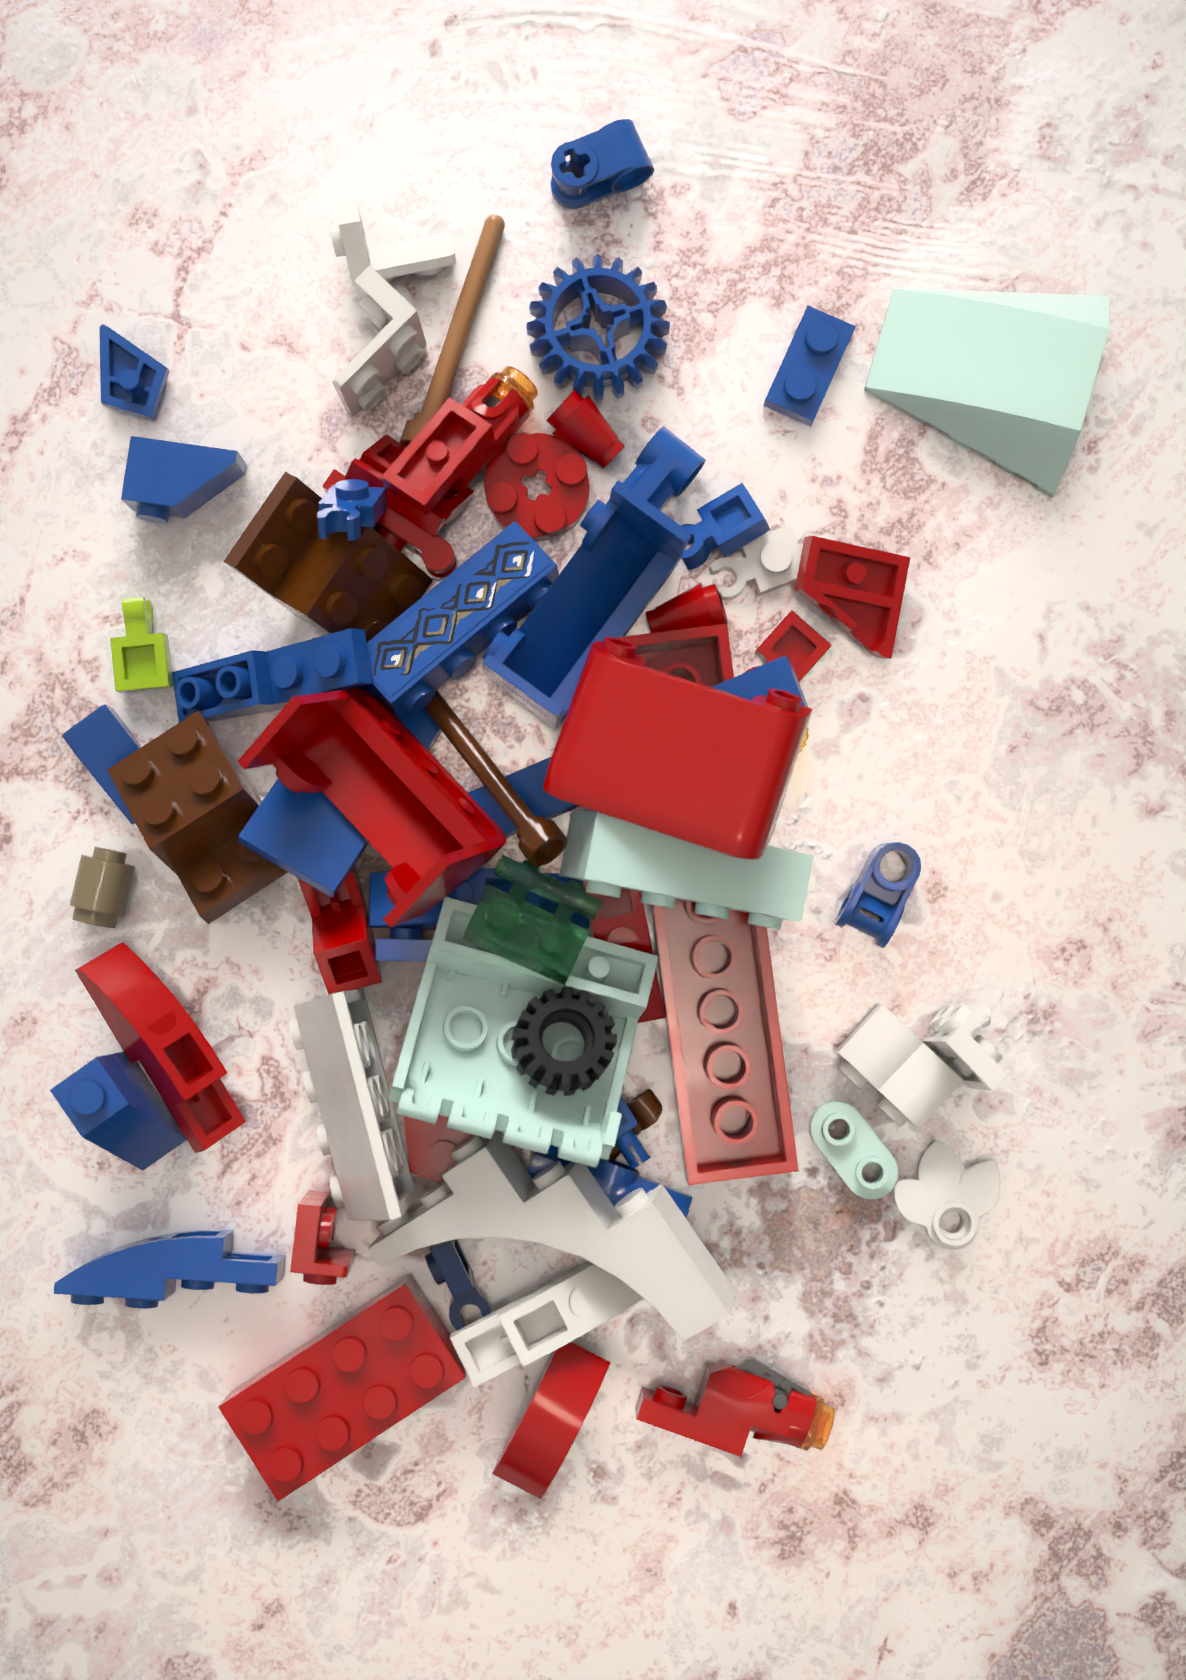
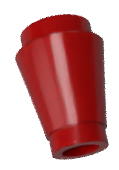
M576 390L546 420L555 429L552 433L554 436L593 462H597L603 469L625 446L618 439V436L590 396L587 395L584 398Z
M699 583L657 606L656 609L646 612L651 633L728 624L727 615L716 584L703 587L702 583Z

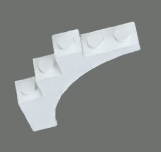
M499 1131L494 1133L491 1139L486 1138L482 1141L479 1136L474 1135L457 1146L450 1153L454 1161L441 1175L444 1181L426 1192L420 1198L423 1205L413 1212L408 1213L406 1211L401 1218L380 1222L377 1227L381 1234L368 1248L370 1254L379 1267L416 1249L455 1239L500 1237L541 1243L582 1257L620 1278L658 1310L683 1342L730 1315L737 1292L663 1184L648 1193H645L643 1188H638L622 1198L614 1207L584 1164L571 1162L563 1167L560 1161H556L544 1168L532 1179L507 1143L502 1142L503 1136Z

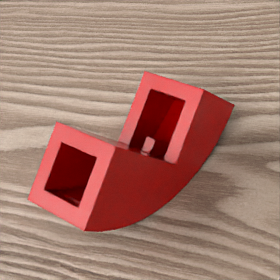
M354 865L334 898L297 878L312 918L313 953L328 994L331 995L381 983L379 961L375 960L376 944L372 928H368L369 913L356 866Z
M572 1342L553 1351L545 1363L522 1417L508 1436L492 1474L541 1499L577 1437L611 1362Z

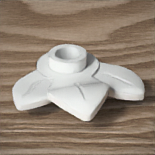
M934 1141L926 1148L920 1158L917 1169L918 1180H898L893 1188L894 1199L898 1210L904 1218L912 1223L924 1226L928 1236L934 1243L948 1250H958L973 1242L979 1231L980 1217L987 1214L997 1205L1001 1185L1000 1171L996 1161L992 1159L979 1162L965 1169L963 1162L953 1150L940 1141ZM948 1212H957L960 1217V1224L953 1231H946L942 1226V1219Z

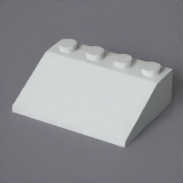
M364 989L342 991L293 1006L296 1017L289 1019L290 1032L296 1050H305L310 1070L303 1071L302 1073L303 1083L310 1103L318 1101L323 1122L316 1124L317 1138L323 1155H332L336 1175L330 1177V1188L337 1209L345 1207L348 1220H394L401 1218L415 1200L417 1194L412 1175L409 1172L408 1159L392 1101H388L390 1090Z

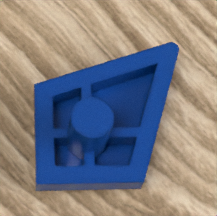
M100 325L101 404L154 421L169 374L168 368L107 325Z

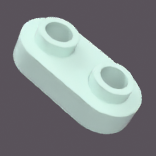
M830 1100L820 1104L813 1111L809 1119L808 1128L813 1143L847 1187L856 1195L865 1199H878L887 1195L894 1188L898 1179V1166L893 1155L852 1105L840 1100ZM835 1119H843L847 1124L846 1134L839 1139L832 1138L828 1132L830 1123ZM870 1162H875L880 1167L879 1177L872 1182L865 1181L862 1177L863 1167Z

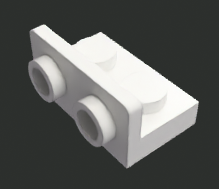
M952 1003L947 1005L929 1022L928 1026L932 1029V1032L923 1042L963 1080L962 1083L967 1088L993 1091L1009 1076L998 1065L1003 1058L997 1049L984 1037L977 1035L973 1039L969 1035L992 1012L985 1003H961L957 1007H954Z

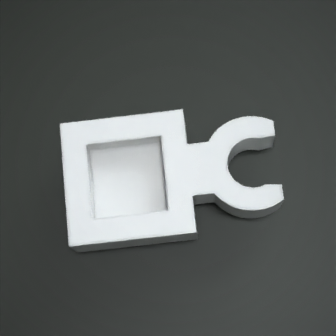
M790 524L761 535L741 547L740 550L744 559L738 561L731 557H722L715 560L709 567L711 575L718 574L721 571H728L735 577V584L720 591L722 601L737 598L744 590L745 585L752 582L758 595L761 596L796 582L802 551Z

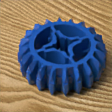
M599 254L593 257L592 268L585 269L583 262L576 257L572 261V275L569 276L563 269L557 267L553 271V279L556 286L541 282L538 291L543 300L530 302L529 312L536 319L527 322L526 330L528 336L537 338L529 344L531 356L543 357L539 363V371L542 375L557 371L554 377V386L557 389H562L571 380L574 382L573 391L576 390L580 395L584 394L585 387H592L594 400L599 402L603 400L604 387L611 386L613 394L616 398L620 399L624 396L623 381L627 380L632 387L639 389L643 386V377L639 370L648 374H655L658 369V362L653 356H664L666 354L667 343L660 337L669 334L670 322L660 317L666 313L667 305L664 300H652L657 294V285L654 281L639 286L642 279V270L639 266L625 275L623 274V260L620 257L613 261L611 269L603 268V259ZM598 293L613 295L625 303L620 305L606 304L601 300ZM579 298L581 313L578 317L566 322V328L554 331L556 321L563 309L573 300ZM591 311L595 321L599 322L602 329H606L605 346L601 335L598 336L596 330L590 328ZM641 326L642 334L636 346L626 356L617 360L615 343L618 339L629 335L631 328ZM569 349L571 353L579 351L589 352L596 357L599 365L581 362L573 358L565 350Z

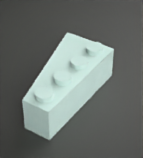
M593 810L572 811L567 833L568 843L564 849L559 876L587 881L586 892L620 898L621 889L623 888L642 892L641 903L674 909L676 899L695 902L694 913L722 919H728L729 909L749 913L747 924L778 930L781 929L782 919L802 921L814 855L767 846L761 858L754 860L741 859Z

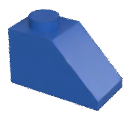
M131 436L121 500L136 512L138 519L144 521L168 523L169 516L187 518L244 476L247 464L239 452L235 450Z

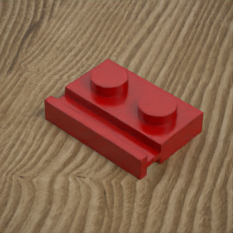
M386 434L365 450L359 460L355 458L351 461L345 479L363 480L368 483L369 487L385 488L381 476L406 447ZM451 487L431 512L425 515L386 488V505L428 533L436 536L442 526L446 527L467 508L474 491L467 487L463 493H460Z

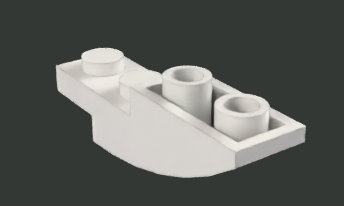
M586 1261L549 1280V1284L451 1333L450 1340L475 1388L520 1364L524 1367L607 1322L644 1298L620 1278Z

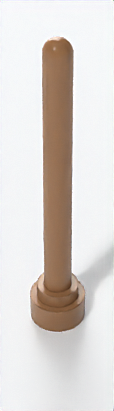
M491 214L485 219L422 410L414 414L413 420L406 421L400 443L405 447L410 444L448 399L505 228V221L498 214Z

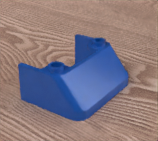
M619 480L611 489L608 503L605 504L598 499L588 511L580 524V527L587 531L581 546L521 627L515 629L510 636L501 631L482 656L484 659V673L553 730L557 729L567 715L591 645L597 640L604 642L606 637L618 638L627 635L681 560L692 535Z

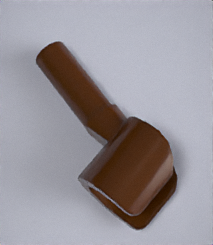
M647 1089L627 1104L637 1120L636 1127L632 1129L634 1133L639 1135L642 1130L655 1124L662 1113V1104L651 1089ZM616 1144L609 1156L614 1161L621 1154Z

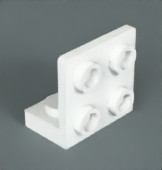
M370 265L354 281L361 297L358 306L368 317L364 322L375 337L332 380L345 410L352 416H355L362 408L365 411L374 408L387 392L385 385L399 371L405 374L412 370L423 357L425 352L423 347L427 344L417 310Z

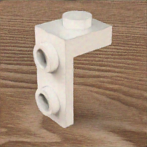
M357 199L336 203L338 223L329 224L335 256H346L353 285H355L354 280L369 265L387 282H390L396 276L411 273L419 275L437 274L443 271L446 266L457 263L450 233L368 248Z

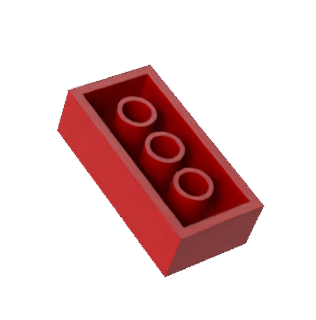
M410 1273L231 1391L218 1408L279 1502L465 1379L467 1372L450 1340L451 1334L412 1273Z

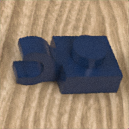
M455 1239L431 1245V1253L426 1254L425 1259L437 1285L446 1282L453 1296L449 1304V1319L456 1330L465 1327V1321L460 1310L466 1304L476 1305L483 1317L491 1314L490 1301L487 1295L477 1286L471 1266L458 1240Z

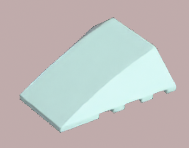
M893 288L864 391L924 425L926 423L931 424L948 434V439L964 448L968 446L994 460V465L1011 475L1016 473L1036 484V489L1053 497L1081 433L1110 330V296Z

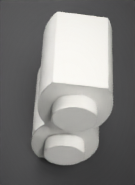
M879 1004L835 1050L844 1059L837 1068L859 1089H862L867 1083L874 1087L883 1096L877 1106L900 1127L908 1120L915 1127L919 1128L963 1082L943 1060L929 1049L884 1005Z

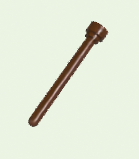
M435 690L433 700L424 709L517 827V838L520 840L518 848L534 867L544 866L556 859L567 846V837L553 820H546L543 816H535L444 698Z

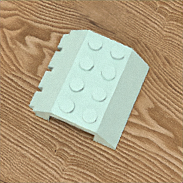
M445 897L388 1101L399 1103L396 1114L436 1124L438 1114L447 1116L448 1128L488 1139L492 1138L495 1129L504 1132L503 1143L547 1154L549 1146L554 1145L559 1147L558 1158L596 1168L600 1158L609 1159L611 1150L615 1146L622 1116L621 1113L617 1112L637 1022L647 1008L658 956ZM563 987H573L572 995L579 996L581 991L584 990L591 994L588 999L589 1002L595 1005L600 1000L606 1006L603 1015L605 1018L612 1015L615 1025L611 1032L612 1034H617V1044L612 1051L615 1053L612 1061L601 1077L585 1091H582L580 1088L574 1095L564 1096V1091H557L555 1096L545 1094L547 1087L539 1084L536 1089L529 1085L528 1082L531 1078L527 1073L522 1076L516 1069L519 1061L517 1058L512 1059L511 1048L514 1040H511L522 1011L526 1009L528 1003L535 996L539 999L544 991L552 988L555 994L560 993ZM558 1022L548 1026L543 1033L544 1048L553 1058L559 1061H572L582 1055L584 1039L581 1032L575 1026L565 1022Z

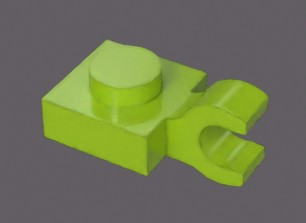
M145 597L122 599L126 636L110 638L115 691L125 693L173 688L168 635L165 633L152 634L153 610L151 601H145Z

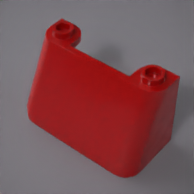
M606 637L604 642L597 640L593 643L549 762L543 789L548 794L563 801L730 856L749 860L761 858L774 833L813 709L802 706V699L799 696L784 690L769 689L767 696H756L753 700H749L644 666L645 659L636 654L638 646L623 639Z

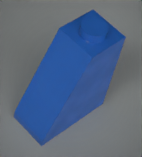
M124 1052L96 1057L50 1089V1092L81 1137L142 1171L187 1140L165 1102L138 1063H130Z

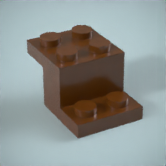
M284 472L223 562L292 614L326 634L350 628L365 630L367 643L424 595L433 579L372 527H361V537L355 541L348 540L347 532H334L329 534L326 539H319L317 514L319 512L318 503L322 498L300 479Z
M199 710L107 769L147 846L179 877L196 911L207 924H210L288 873L238 843V836L263 800L254 785L229 759L209 722Z

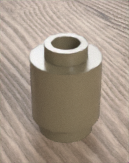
M95 846L92 856L81 854L70 905L75 907L73 920L107 928L116 927L118 916H124L135 866L125 863L127 853Z

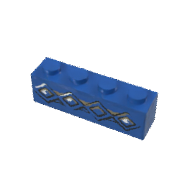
M514 521L367 642L372 684L367 686L399 720L409 712L410 714H416L422 711L433 700L435 690L450 678L456 680L464 676L474 666L476 656L485 650L501 631L507 636L511 635L517 628V622L535 608L558 577L557 564Z

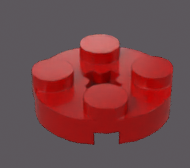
M524 432L515 434L494 459L489 461L484 476L487 505L498 525L504 530L516 521L535 542L548 540V537L557 536L562 532L566 533L575 527L588 505L590 485L586 462L573 447L550 434H528ZM536 475H543L546 477V485L552 488L550 494H539L536 501L527 498L528 488L523 485L524 481L527 478L534 479Z

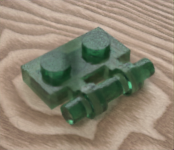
M502 855L493 875L509 881L513 885L509 893L489 884L487 885L462 939L565 986L590 932L570 922L573 913L576 912L595 921L603 900L584 892L586 886L573 880L566 884L540 872V866H532L527 859L520 863ZM528 892H533L559 904L555 914L526 902L525 899Z

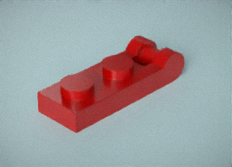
M333 469L322 487L327 493L332 485L347 479H345V475ZM386 505V510L374 526L377 529L376 532L400 552L405 547L421 557L428 573L434 579L444 580L457 569V559L454 551L446 540L438 535L433 536Z

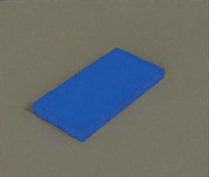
M367 685L358 687L376 696ZM425 709L416 714H410L409 712L400 720L428 751L441 733V729ZM279 779L276 780L238 836V843L332 898H334L369 844L323 792L312 794L302 791L301 793H295L286 788Z

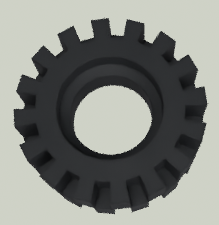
M563 987L560 993L555 994L552 988L544 991L539 999L535 996L528 1003L526 1009L522 1011L511 1040H514L511 1048L512 1059L517 1058L519 1061L516 1067L519 1074L522 1076L527 1073L531 1078L528 1082L529 1085L535 1089L539 1084L547 1087L545 1094L555 1096L557 1091H564V1096L574 1095L580 1088L582 1091L590 1088L601 1077L612 1061L615 1054L612 1051L617 1044V1034H612L611 1032L615 1025L612 1015L606 1018L603 1015L606 1006L600 1000L595 1005L589 1002L588 999L591 994L584 990L581 991L579 996L572 995L573 987ZM558 1022H565L575 1026L581 1032L584 1039L582 1055L572 1061H559L550 1056L543 1045V1033L548 1026Z

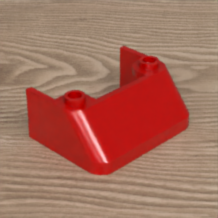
M360 688L293 696L237 761L244 770L272 764L277 769L276 776L279 781L295 793H301L302 791L312 794L323 792L389 863L392 869L386 874L385 882L388 887L387 895L395 907L383 920L390 928L429 912L491 860L506 844V837L503 831L486 811L381 700Z

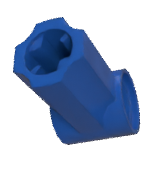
M663 426L641 451L635 462L637 466L623 484L661 511L673 495L678 497L685 491L702 469L706 459Z

